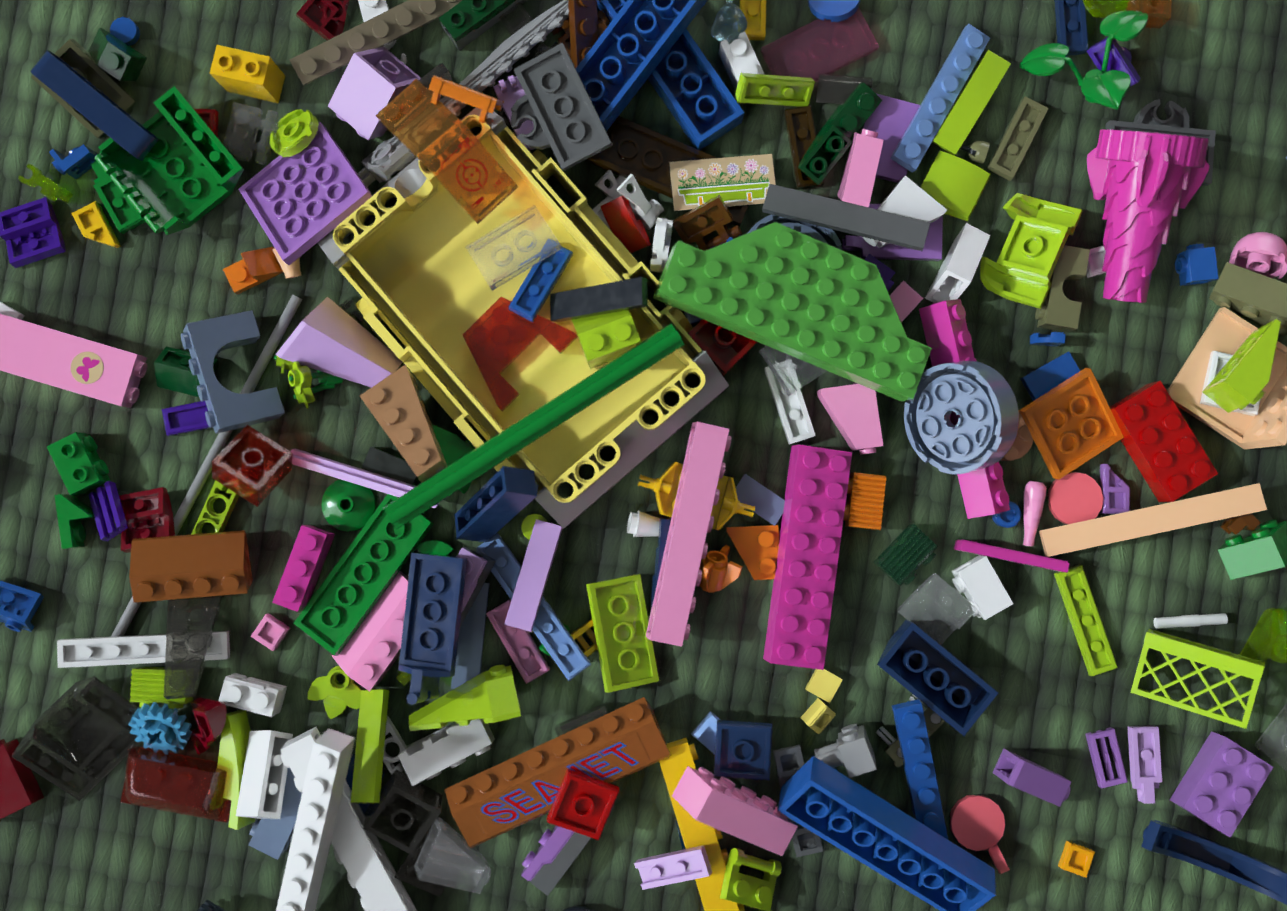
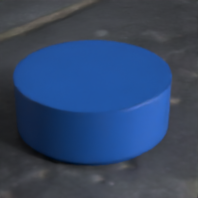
M117 18L110 26V33L129 46L134 45L139 40L140 30L129 18Z
M1009 501L1010 510L992 515L993 521L1003 528L1017 525L1021 519L1019 506Z

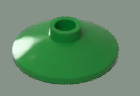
M339 479L333 482L326 489L322 498V512L325 519L331 526L342 531H355L364 527L375 512L376 501L372 490ZM345 499H348L351 503L350 508L347 510L342 507V502Z

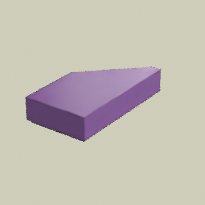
M1100 464V487L1103 494L1100 514H1119L1130 511V487L1111 470L1108 464Z

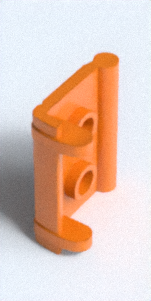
M433 75L428 89L433 91L432 104L437 105L442 94L481 109L479 121L485 123L488 113L493 114L494 110L501 112L504 101L435 75Z

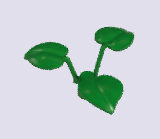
M1119 11L1108 15L1101 22L1100 33L1109 36L1106 41L1102 70H1090L1086 73L1085 77H1082L1073 60L1067 57L1069 55L1068 46L1059 43L1045 44L1032 50L1021 61L1020 69H1025L1029 73L1038 76H1049L1061 71L1066 63L1078 79V84L1081 86V92L1085 96L1086 101L1118 110L1130 88L1131 78L1127 73L1119 70L1107 71L1111 43L1114 39L1124 42L1138 36L1147 25L1148 15L1141 11Z

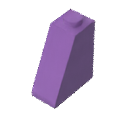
M1003 748L992 773L1008 785L1060 807L1070 794L1071 781Z

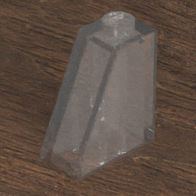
M435 816L414 866L419 880L481 894L484 884L486 885L489 882L491 876V868L488 862L476 848H470L466 840L442 818Z

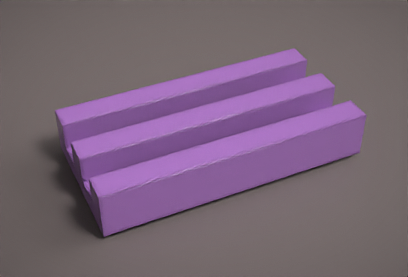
M1106 728L1104 731L1098 730L1095 733H1085L1098 787L1106 788L1127 783L1115 729ZM1104 737L1109 739L1118 778L1115 779ZM1096 739H1098V743H1099V747H1100V751H1101V755H1102V759H1103V763H1104V767H1105V772H1106L1107 780H1105V776H1104V772H1103V768H1102V764H1101V760H1100V756H1099V752H1098V747H1097Z

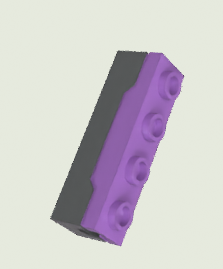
M555 826L552 831L547 829L538 841L541 844L535 853L531 850L522 862L524 869L521 876L548 896L591 837L559 826Z

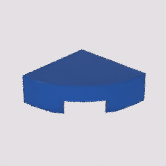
M1051 332V335L1040 333L1030 335V345L1056 347L1065 343L1064 332Z

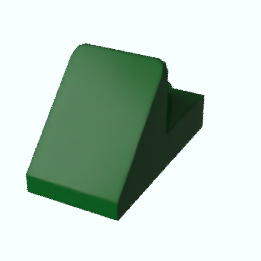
M54 495L62 549L85 547L86 531L81 524V520L94 518L93 510L73 495Z

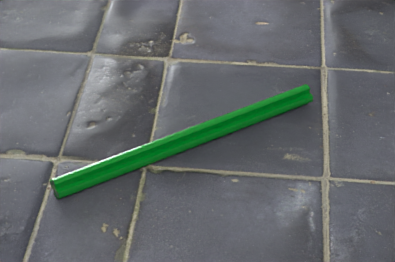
M669 324L385 506L383 510L387 514V518L391 524H394L396 529L402 527L684 346L685 344L673 325Z

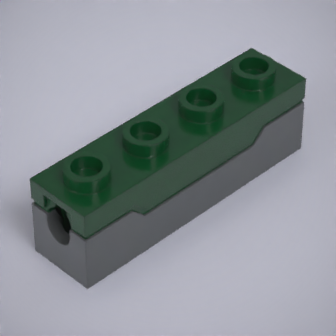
M462 0L439 17L444 32L460 51L527 0Z

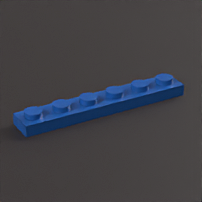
M917 699L892 705L914 819L948 840L922 703Z

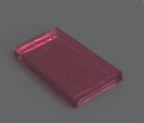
M858 8L855 14L843 21L831 22V19L824 18V21L817 19L762 47L760 52L773 75L806 77L817 81L878 50L879 45Z

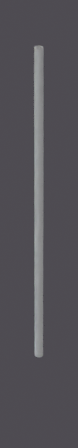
M292 294L240 394L254 392L302 301L299 297ZM233 430L219 433L174 517L175 536L178 535ZM132 596L111 637L125 635L142 602L134 603Z

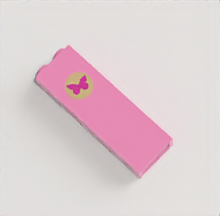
M0 314V371L122 407L131 408L132 404L137 401L139 396L138 385L140 379L144 377L147 371V357Z

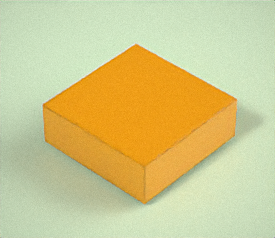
M1066 840L1058 867L1087 878L1095 851Z

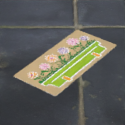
M772 154L669 162L674 211L695 209L718 195L721 196L727 207L764 204L769 184L776 185Z

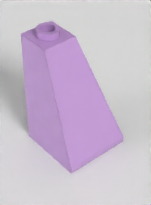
M328 297L301 321L276 353L281 359L291 362L298 361L300 365L308 366L309 368L371 388L395 372L403 363L389 348Z

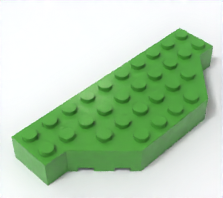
M777 222L707 251H702L678 240L671 249L653 299L901 402L914 399L932 349L906 336L875 264Z

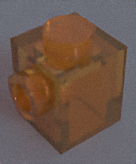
M1129 0L1126 11L1147 13L1148 22L1145 28H1161L1171 19L1172 0Z

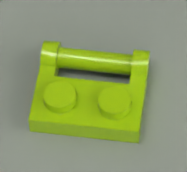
M737 848L731 849L728 855L720 898L763 911H770L776 878L782 870L781 863L773 859L767 861L744 854L743 850ZM744 865L764 871L763 880L738 873L740 866Z

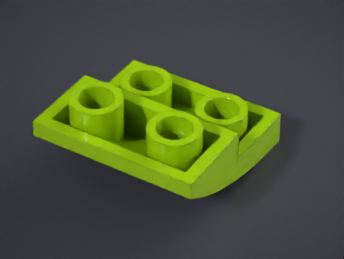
M939 150L920 188L947 209L945 214L968 221L990 178V174L962 158Z

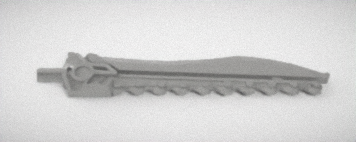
M563 0L515 32L459 84L478 92H482L487 87H492L500 75L511 71L512 65L521 57H527L530 49L537 43L544 42L547 39L546 36L556 27L560 28L564 24L563 21L569 17L568 0ZM445 96L437 105L432 106L403 131L378 145L376 150L362 160L361 163L364 168L357 173L366 187L375 180L379 183L391 180L392 175L404 169L420 155V147L426 144V140L436 131L440 132L444 128L443 125L453 116H459L461 114L460 110L467 104Z

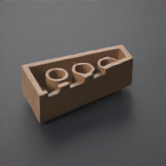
M405 364L361 394L360 397L416 476L423 483L446 468L447 464L433 431L434 429L426 412L423 399L417 388L416 380Z

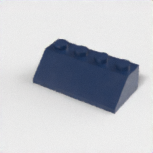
M905 620L890 638L877 664L963 736H965L998 694L997 691L908 620Z

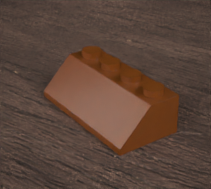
M246 531L133 539L129 579L134 603L248 593L253 578Z

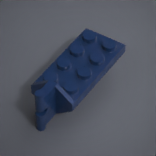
M411 553L398 668L400 671L412 674L410 694L407 696V702L411 705L438 698L440 696V677L455 676L467 558Z

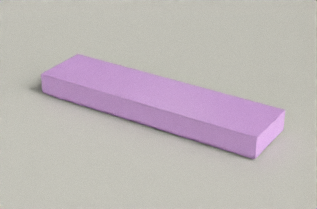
M536 519L504 623L505 625L532 632L563 528L561 526Z

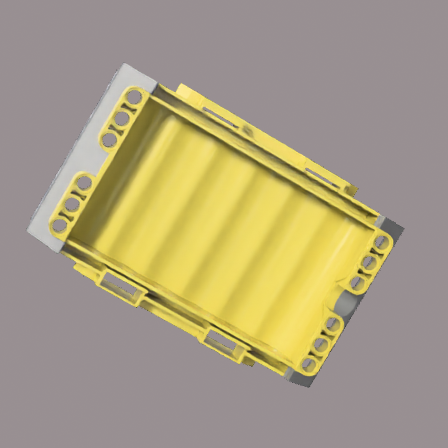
M474 108L375 192L370 199L335 229L317 242L332 264L339 269L363 297L355 304L364 316L363 318L393 353L406 364L475 448L484 444V442L469 426V421L488 441L608 364L605 363L590 369L572 320L550 321V295L534 322L509 310L510 303L548 240L573 252L572 258L550 294L637 278L638 276L646 278L647 284L654 292L659 283L641 261L638 263L587 203V198L552 158L548 159L538 149L531 154L507 127L504 119L496 112L493 114L488 113L485 123L480 122L481 109ZM476 127L482 128L477 136L469 135ZM469 137L471 141L467 143L470 147L467 146L465 148L463 146L457 153L446 160L451 155L448 151ZM467 159H476V160H479L480 162H482V163L484 164V166H485L486 169H487V173H488V179H487V182H486L485 185H483V183H485V182H483V181H486V180H485V178H486V177H485L486 171H484L485 168L483 169V166H481L482 164L479 165V162H478V163H477V161L474 162L475 160H473V162H472V160H470V162H469V160H468V162L465 161V163H464V162H463L464 160H467ZM459 161L466 167L475 166L480 170L481 178L479 181L484 189L477 183L471 185L465 182L463 179L464 168ZM435 162L440 163L436 171H427ZM459 164H460L461 167H459L460 170L458 169L459 172H457V173H458L459 175H457V176H459V178H458V179H460L459 182L461 181L460 184H463L462 186H465L464 188L467 187V189L469 188V190H471V188H472V190H473V188H475V190H476V188L479 189L478 187L481 188L480 190H478V191H467V190L463 189V188L458 184L457 179H456V170H457V167L459 166ZM469 167L464 172V178H469V183L477 182L480 177L479 172H475L476 168ZM552 175L576 201L570 208L547 184L546 180ZM498 180L502 182L499 186L496 184ZM483 196L484 200L480 204H474ZM394 197L397 198V202L394 207H385V204H387L391 199H393ZM372 215H375V222L371 226H364V222ZM351 233H354V240L349 244H343V240ZM648 300V307L629 310L641 342L669 324H672L685 345L494 467L497 472L503 466L533 470L535 482L538 485L535 500L563 529L576 520L728 388V383L707 352L702 351L689 336L688 332L693 327L679 309L665 304L667 307L659 312ZM381 320H383L387 324V326L405 345V349L402 348V346L396 341V339L383 326V324L380 322ZM689 374L697 375L700 379V385L696 388L688 387L685 384V377ZM668 392L676 393L679 397V403L672 407L666 405L663 399L665 394ZM647 410H653L658 415V421L653 425L646 424L642 419L644 412ZM606 446L613 447L616 451L615 458L609 462L603 461L600 457L601 450ZM589 464L594 467L595 474L590 480H583L579 475V470L583 465ZM567 482L572 485L573 494L571 497L564 499L559 495L558 488L562 483Z

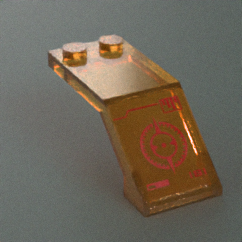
M415 79L386 105L376 117L432 173L459 206L479 224L514 192L518 186L462 121L440 101L437 105L431 103L433 94Z

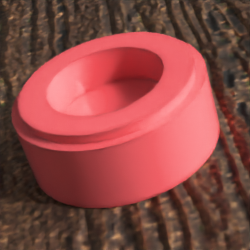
M996 844L988 848V852L998 872L1003 874L1010 871L998 845Z

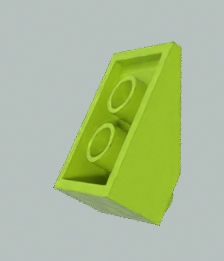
M1275 319L1253 331L1202 393L1228 413L1238 408L1242 410L1250 403L1252 405L1256 404L1264 396L1263 388L1270 379L1281 322Z

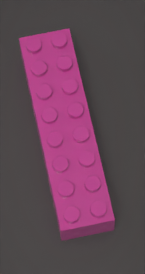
M806 445L791 446L784 512L782 514L779 549L763 659L769 663L824 670L852 452Z

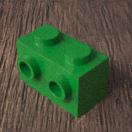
M75 432L47 446L69 495L82 496L110 481L108 476L109 469L106 463L99 458L96 452L97 444L90 435Z

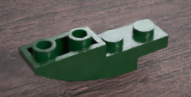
M864 82L860 83L845 103L838 106L805 153L798 168L819 185L853 143L851 140L854 132L857 133L883 100Z

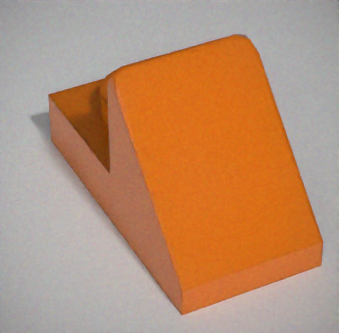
M273 247L241 253L242 260L223 269L235 294L238 295L283 273L272 251Z

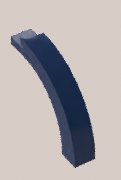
M1151 820L1150 824L1145 828L1141 847L1151 852L1167 855L1199 866L1287 905L1286 871L1218 842L1158 820Z

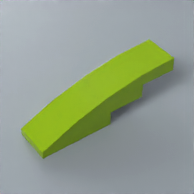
M990 50L986 52L932 143L952 155H956L1011 65L1010 62Z
M242 709L226 714V722L221 732L217 769L226 771L223 798L231 800L228 827L236 830L255 822V818L236 816L251 731L246 710Z

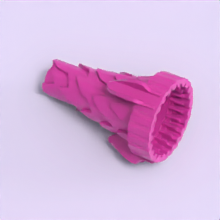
M1100 130L1097 147L1087 155V170L1094 199L1104 200L1106 198L1102 218L1107 220L1103 238V245L1106 251L1102 271L1106 272L1103 298L1146 303L1152 270L1157 264L1162 244H1166L1168 241L1172 216L1177 217L1179 208H1186L1208 173L1209 164L1205 158L1209 139L1148 132Z

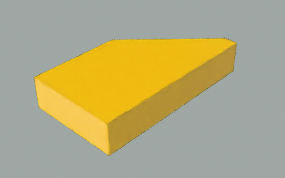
M94 201L72 213L83 237L116 248L121 247L98 202Z

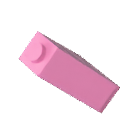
M862 129L861 134L854 132L853 143L850 147L837 195L841 201L869 207L884 141L877 138L878 132Z
M860 384L823 388L817 391V397L852 451L860 450V455L876 453L877 447L883 446L876 391Z

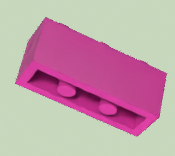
M301 525L272 603L296 612L303 611L312 597L334 539V533L312 525Z

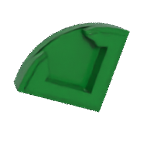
M438 540L425 541L417 546L420 553L447 556L454 550L450 544Z

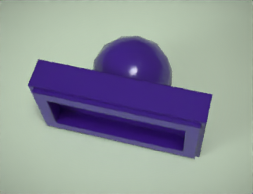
M1107 38L1087 50L1088 55L1099 70H1102ZM1114 39L1111 43L1107 71L1119 70L1127 73L1131 78V87L1138 83L1141 78L1131 64L1132 56L1130 51L1126 47L1120 46L1116 39Z

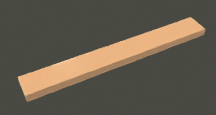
M1260 483L1045 529L1039 531L1045 557L1264 511L1267 510Z

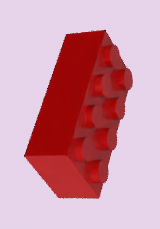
M1161 381L1146 384L1110 406L1124 436L1121 442L1158 502H1173L1218 474Z

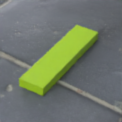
M1077 565L1068 568V573H1054L1088 674L1095 676L1118 668L1083 566Z
M376 689L370 692L368 690H361L351 803H380L389 690Z

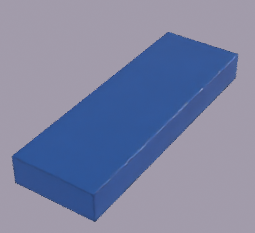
M548 240L510 303L509 310L534 322L572 258L573 252Z

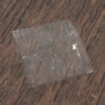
M936 573L924 581L897 609L903 617L913 622L940 645L945 642L956 628L960 629L977 610L972 603Z

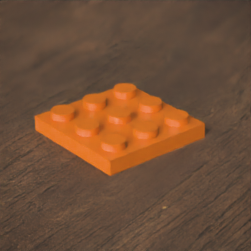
M1084 368L1019 410L1052 477L1057 480L1124 438L1092 370L1089 368Z

